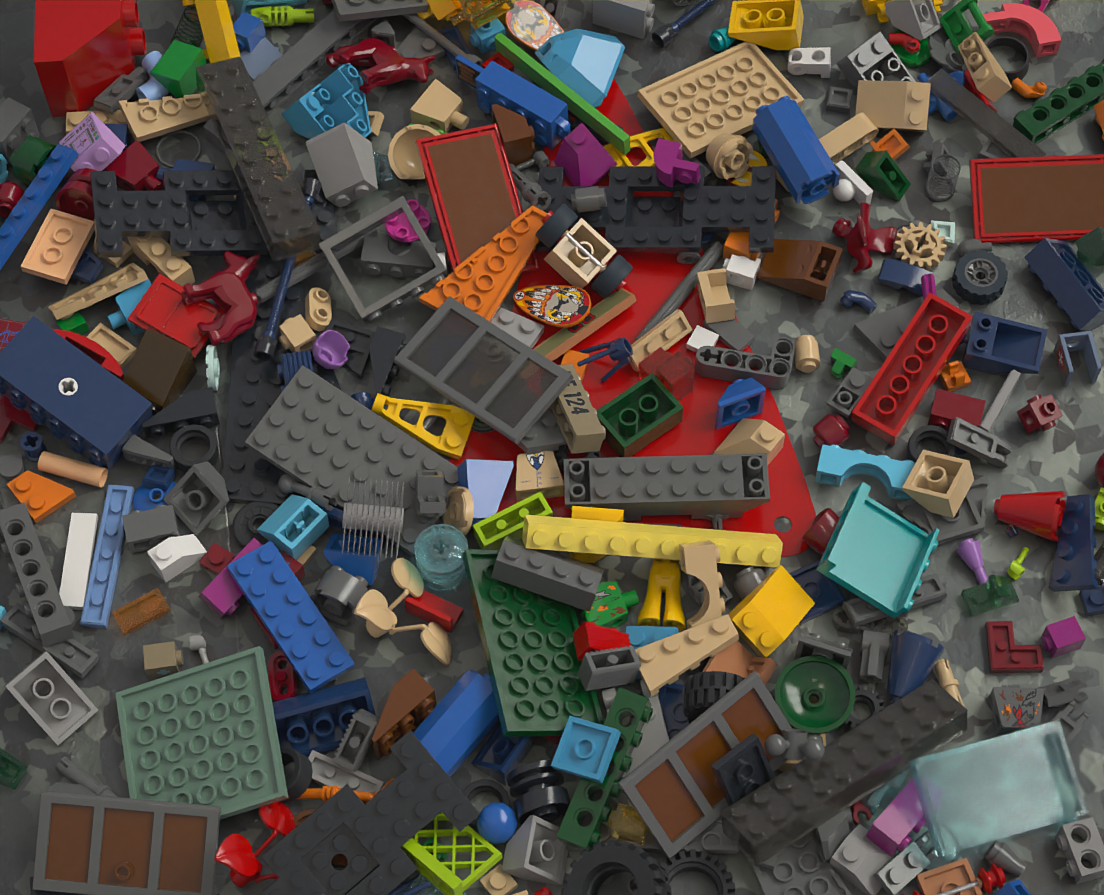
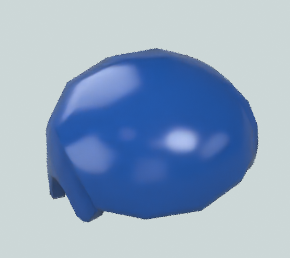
M491 803L484 807L476 819L478 834L492 844L505 843L511 839L517 829V817L513 809L504 803Z

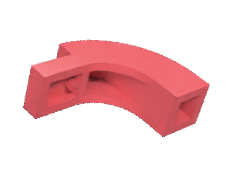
M1003 3L1000 12L983 14L986 22L993 27L994 33L1015 32L1024 36L1030 42L1035 57L1058 54L1062 41L1058 29L1052 20L1038 9L1019 3Z

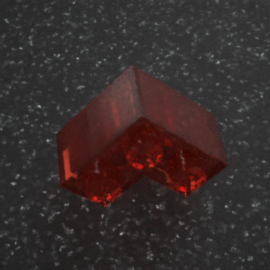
M659 347L638 365V376L641 379H644L653 372L678 402L693 391L695 365L689 357H684L679 351L671 354Z

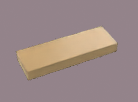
M677 309L631 345L633 355L629 356V363L634 371L639 372L692 331L682 310Z

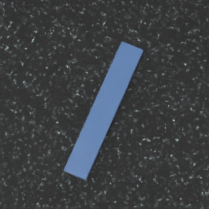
M108 484L80 620L82 627L107 629L126 536L122 516L130 513L135 491L131 486Z

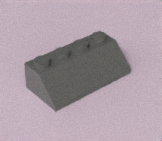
M506 536L498 553L491 578L590 612L604 569L550 550L525 548L523 541Z

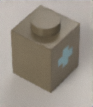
M174 641L143 645L144 668L148 679L162 678L180 672L179 666L184 665L182 650L177 649Z

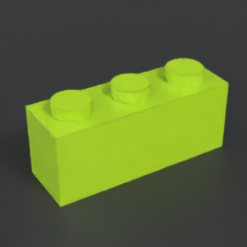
M541 491L474 524V537L482 550H500L506 536L521 540L525 515L553 517V512Z

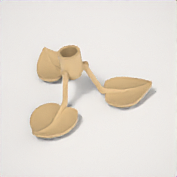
M398 558L392 563L391 573L397 585L404 589L403 593L388 607L387 600L383 594L371 589L360 598L354 614L367 620V630L375 638L387 632L393 635L396 632L422 630L420 637L425 647L445 666H449L452 653L451 641L446 631L439 624L430 622L427 626L425 624L395 628L397 617L392 610L409 593L413 597L418 598L424 590L423 579L418 569L410 561Z

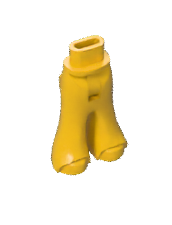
M653 558L649 572L647 592L637 618L636 626H660L661 595L664 592L665 611L663 627H677L679 633L686 630V621L681 604L680 560Z

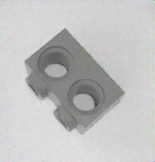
M1093 817L1062 825L1057 833L1056 841L1060 851H1064L1066 855L1067 871L1071 877L1074 876L1076 884L1104 877V844ZM1077 834L1081 836L1083 843L1075 842L1071 835ZM1081 860H1089L1093 868L1088 869L1084 867Z

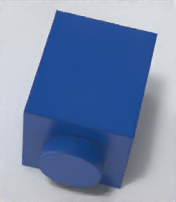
M243 12L233 24L239 50H246L251 53L260 40L266 36L263 20Z

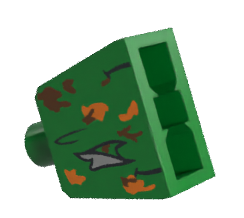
M616 581L599 583L590 612L580 608L579 610L584 622H594L596 625L605 628H617L628 621L627 608L638 605L639 600L635 590L621 593Z

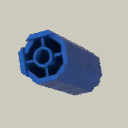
M783 96L777 102L770 105H762L755 111L757 116L753 119L752 129L773 165L776 166V170L796 203H800L802 200L804 204H810L829 194L827 189L831 185L833 188L839 185L840 174L795 100H791L789 96Z
M472 669L470 671L467 670L413 733L450 778L500 719L490 675L484 674L481 676Z

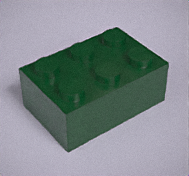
M652 372L596 411L600 424L605 428L606 442L619 457H631L682 422L684 407Z

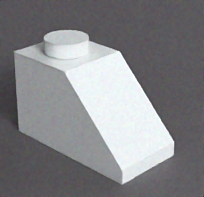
M191 534L169 537L147 551L154 568L163 580L168 582L201 560L207 551L196 536Z

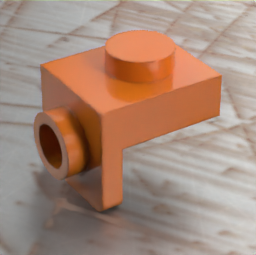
M892 129L877 143L873 140L870 142L874 148L871 152L887 150L894 161L910 148L895 129Z

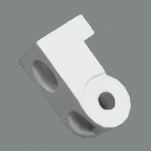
M831 47L795 48L789 52V73L793 75H803L805 73L821 74V78H830Z

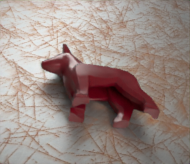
M368 38L358 44L342 46L336 49L335 53L326 56V63L332 68L348 62L356 66H370V69L361 71L365 81L363 85L359 86V89L366 95L373 88L393 84L405 79H414L418 82L426 83L428 75L434 73L428 65L436 57H403L394 46H389L377 38Z
M226 251L223 255L225 265L227 266L226 269L215 273L202 283L196 285L188 283L183 286L184 291H182L181 296L185 305L212 298L225 312L213 322L197 323V327L202 335L209 334L213 346L221 342L224 344L228 343L236 336L253 327L257 315L256 306H258V300L254 292H249L245 282L250 272L257 267L256 262L260 254L247 259Z

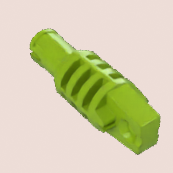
M267 6L251 9V15L262 19L266 27L292 26L294 23L305 22L314 23V8L293 9L291 6Z

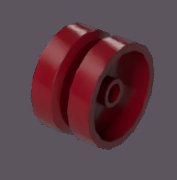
M89 168L78 169L70 176L67 183L57 193L55 201L58 211L94 221L90 173L96 170Z

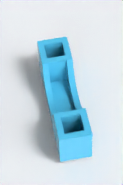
M822 444L815 482L839 487L850 476L866 474L882 482L889 498L908 501L913 498L906 494L902 487L915 463L910 460L899 461L891 459L886 455L866 454L862 450L852 451L842 449L837 445L828 446Z

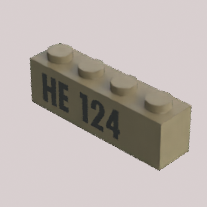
M573 364L558 365L571 373L574 378L550 405L570 452L573 454L600 451L602 441L606 436L605 428L599 422L597 411L591 405L589 394L584 390L581 383V377L576 373ZM543 371L540 382L543 392L556 380V378Z

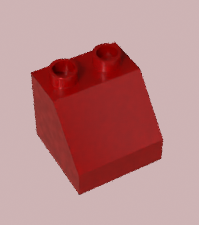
M35 0L34 65L52 118L66 117V112H83L94 106V99L122 74L129 75L135 70V56L146 55V36L144 28L139 27L137 0Z

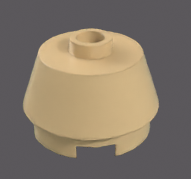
M720 134L709 144L706 151V160L717 177L726 180L732 177L738 179L750 166L747 164L749 154H753V147L743 136Z

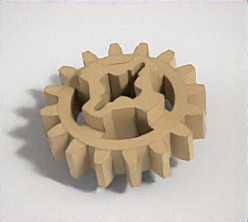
M922 222L919 223L918 227L910 223L908 229L903 226L901 232L896 235L893 249L896 250L895 258L901 257V262L920 268L925 267L927 271H930L932 265L937 268L939 262L944 259L947 245L944 244L945 237H938L940 230L932 231L931 224L926 228L923 227Z

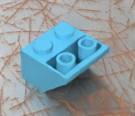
M292 494L257 531L267 540H272L274 545L282 552L285 551L297 560L329 527L328 515L308 498Z

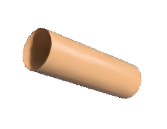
M43 451L38 461V470L93 486L103 487L107 479V468Z

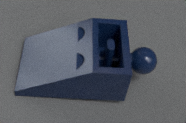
M975 312L969 332L965 334L959 344H966L962 364L964 368L985 373H1010L1015 370L1021 374H1038L1047 329Z

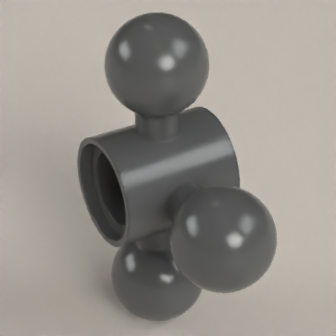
M785 728L783 729V737L773 734L765 741V750L768 754L772 756L780 755L786 759L804 760L806 757L811 761H817L825 753L823 740L819 734H808L807 731Z

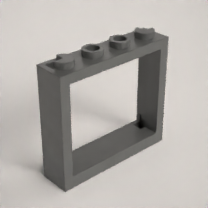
M404 196L397 198L319 243L364 322L379 319L382 316L381 312L388 308L391 310L398 308L403 304L402 300L409 296L412 298L417 297L425 291L423 288L430 284L435 286L441 279L444 280V276L448 274ZM404 212L436 268L364 308L333 253Z

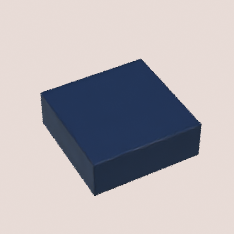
M151 465L142 479L143 487L159 488L162 491H167L176 476L175 469Z

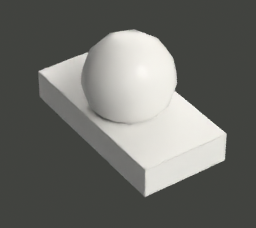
M841 160L835 164L840 174L839 185L833 188L835 198L843 202L854 198L859 204H870L873 190L844 161Z

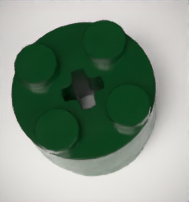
M27 136L18 150L13 152L10 157V164L13 165L15 178L30 185L56 145L38 137Z

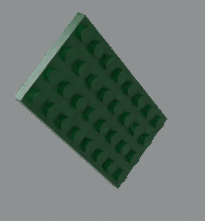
M465 549L462 554L504 737L562 736L569 716L603 725L604 721L596 690L586 691L578 674L582 660L578 661L573 636V633L579 628L574 606L491 578L500 550Z

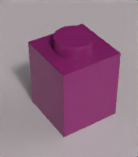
M1075 616L1046 625L1041 637L1044 649L1050 652L1052 658L1081 649L1086 640Z

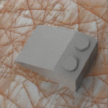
M47 651L40 654L4 685L57 746L98 711Z

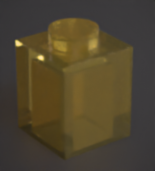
M618 803L616 811H611L608 826L611 827L612 837L643 845L648 829L632 806Z

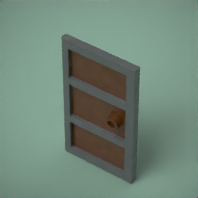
M753 671L618 782L619 788L623 791L664 855L670 859L730 809L711 765L751 734H755L759 737L770 767L774 772L788 759L780 755L772 756L768 754L765 750V741L773 734L783 737V729L791 728V726L759 677V674Z
M42 791L33 878L34 890L88 895H213L216 869L214 858L218 847L221 806Z

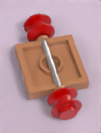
M967 858L917 874L915 877L922 895H983L981 888L988 894H991L992 887L996 886L1000 890L1003 888V883H1006L1001 867L997 868L993 863L990 865L989 871H985L982 867L979 868L977 878H975ZM915 890L912 891V895H921Z

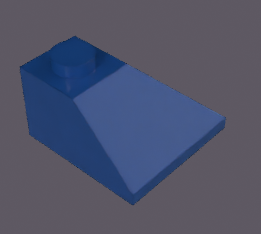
M752 377L745 380H736L729 385L717 404L716 429L737 423L743 418L747 419L761 414L766 391L765 387Z
M333 533L324 549V556L332 565L341 567L346 573L354 577L361 576L368 582V585H373L380 563L381 538H377L375 554L376 538L372 537L369 557L370 537L366 538L364 555L365 536H361L359 551L360 536L356 535L354 546V535H350L349 541V534L344 536L341 533Z

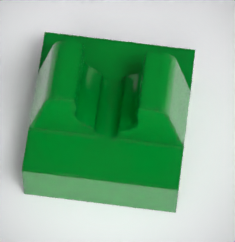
M837 348L830 355L831 362L835 363L831 369V375L841 379L846 370L851 371L853 367L856 368L858 365L857 359Z

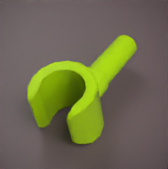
M1027 547L1023 548L1018 558L1010 564L1007 573L1014 580H1018L1026 571L1021 564L1029 552Z

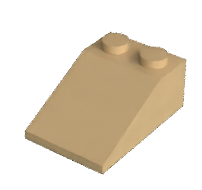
M858 80L855 116L859 113H864L878 129L925 132L927 130L931 83Z

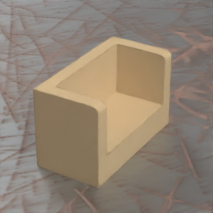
M726 269L697 272V290L706 324L735 319V303L729 296Z

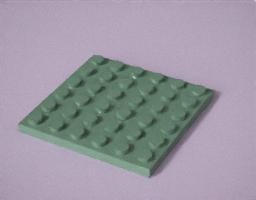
M260 646L115 693L130 798L221 806L220 820L288 799L264 651Z

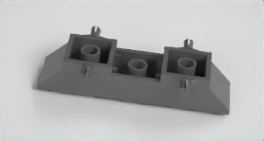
M767 453L653 457L614 456V458L611 456L609 458L564 459L565 507L572 509V506L624 510L623 522L641 520V516L691 515V519H707L712 521V528L714 530H717V526L718 530H723L722 520L742 518V513L770 501Z

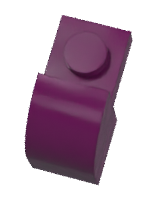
M658 138L653 155L657 178L669 187H673L675 180L686 184H698L700 179L699 163L682 160L681 143Z

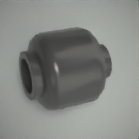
M750 566L735 575L737 579L734 580L733 585L742 601L767 577L762 569H755L754 566Z

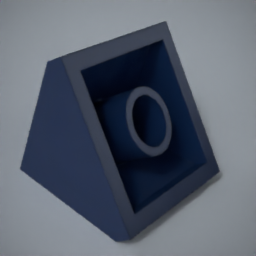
M499 722L471 764L506 786V776L509 772L520 766L534 745V736L504 737L501 722Z

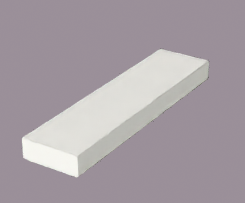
M93 513L71 514L59 595L63 605L72 610H83L98 524V515Z

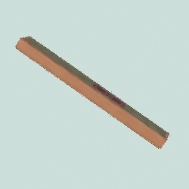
M623 288L618 292H613L593 306L584 320L574 326L562 328L533 350L554 361L637 301L635 295ZM527 361L515 377L524 382L541 369Z

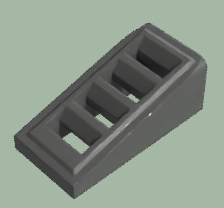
M132 435L122 448L123 455L128 461L150 467L151 465L177 470L173 456L136 435Z

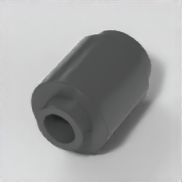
M598 186L575 189V194H571L572 206L577 208L578 213L601 210V207H607L605 188H599Z

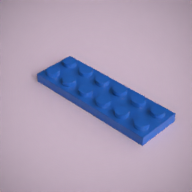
M272 540L227 565L228 572L276 641L278 647L309 693L355 667V663Z

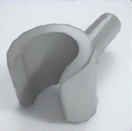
M190 636L191 651L199 650L202 663H209L206 654V641L203 636Z

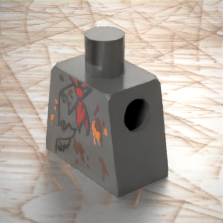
M993 687L989 695V702L996 731L999 736L1011 737L1012 749L1024 750L1028 748L1027 737L1036 736L1040 728L1044 688Z

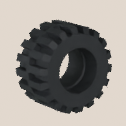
M722 671L701 672L687 677L684 684V716L694 721L745 678Z

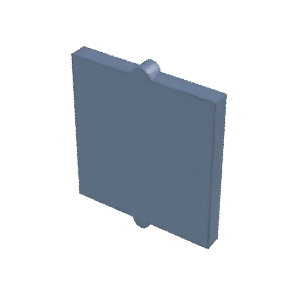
M264 37L251 53L246 50L240 53L241 60L236 61V63L242 69L243 74H247L254 81L259 74H263L270 67L273 61L278 60L283 55L279 52L278 47H274Z

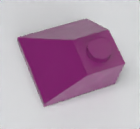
M583 123L564 138L554 160L557 167H564V175L574 186H594L610 172V166L618 165Z

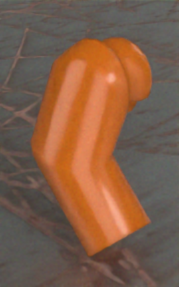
M1016 78L1011 83L1012 88L1024 98H1041L1047 89L1046 84L1041 81L1036 82L1034 86H1028L1021 79Z

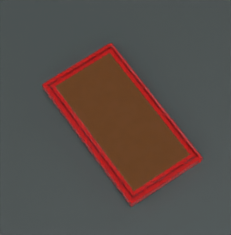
M497 124L417 139L415 142L452 272L479 248L488 244L496 234L509 227L511 222L523 213ZM535 252L532 253L520 274L539 270Z
M1104 154L970 159L973 239H980L981 243L1041 242L1044 238L1060 241L1104 239Z

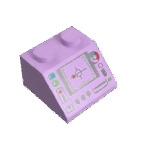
M93 112L87 115L59 142L60 145L75 149L79 154L70 167L74 172L83 168L102 171L120 155L126 146Z

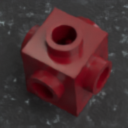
M1040 394L1027 400L1028 405L1017 411L1028 434L1040 428L1043 432L1056 426L1055 421L1063 416L1052 394L1043 398Z

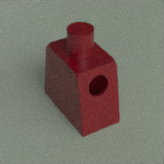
M138 140L132 143L105 168V171H115L116 185L125 191H162L163 184L156 178L159 170L158 163Z

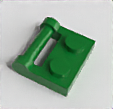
M962 0L939 18L957 53L960 55L958 45L974 33L971 24L964 14L967 9L970 10L980 28L976 32L982 40L994 34L993 27L986 22L977 6V0Z

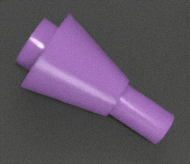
M973 538L959 543L960 548L956 552L968 567L974 571L980 586L990 582L983 568L980 541H974Z

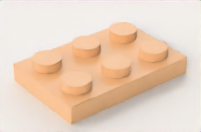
M50 209L21 264L22 271L67 285L95 230L94 221Z

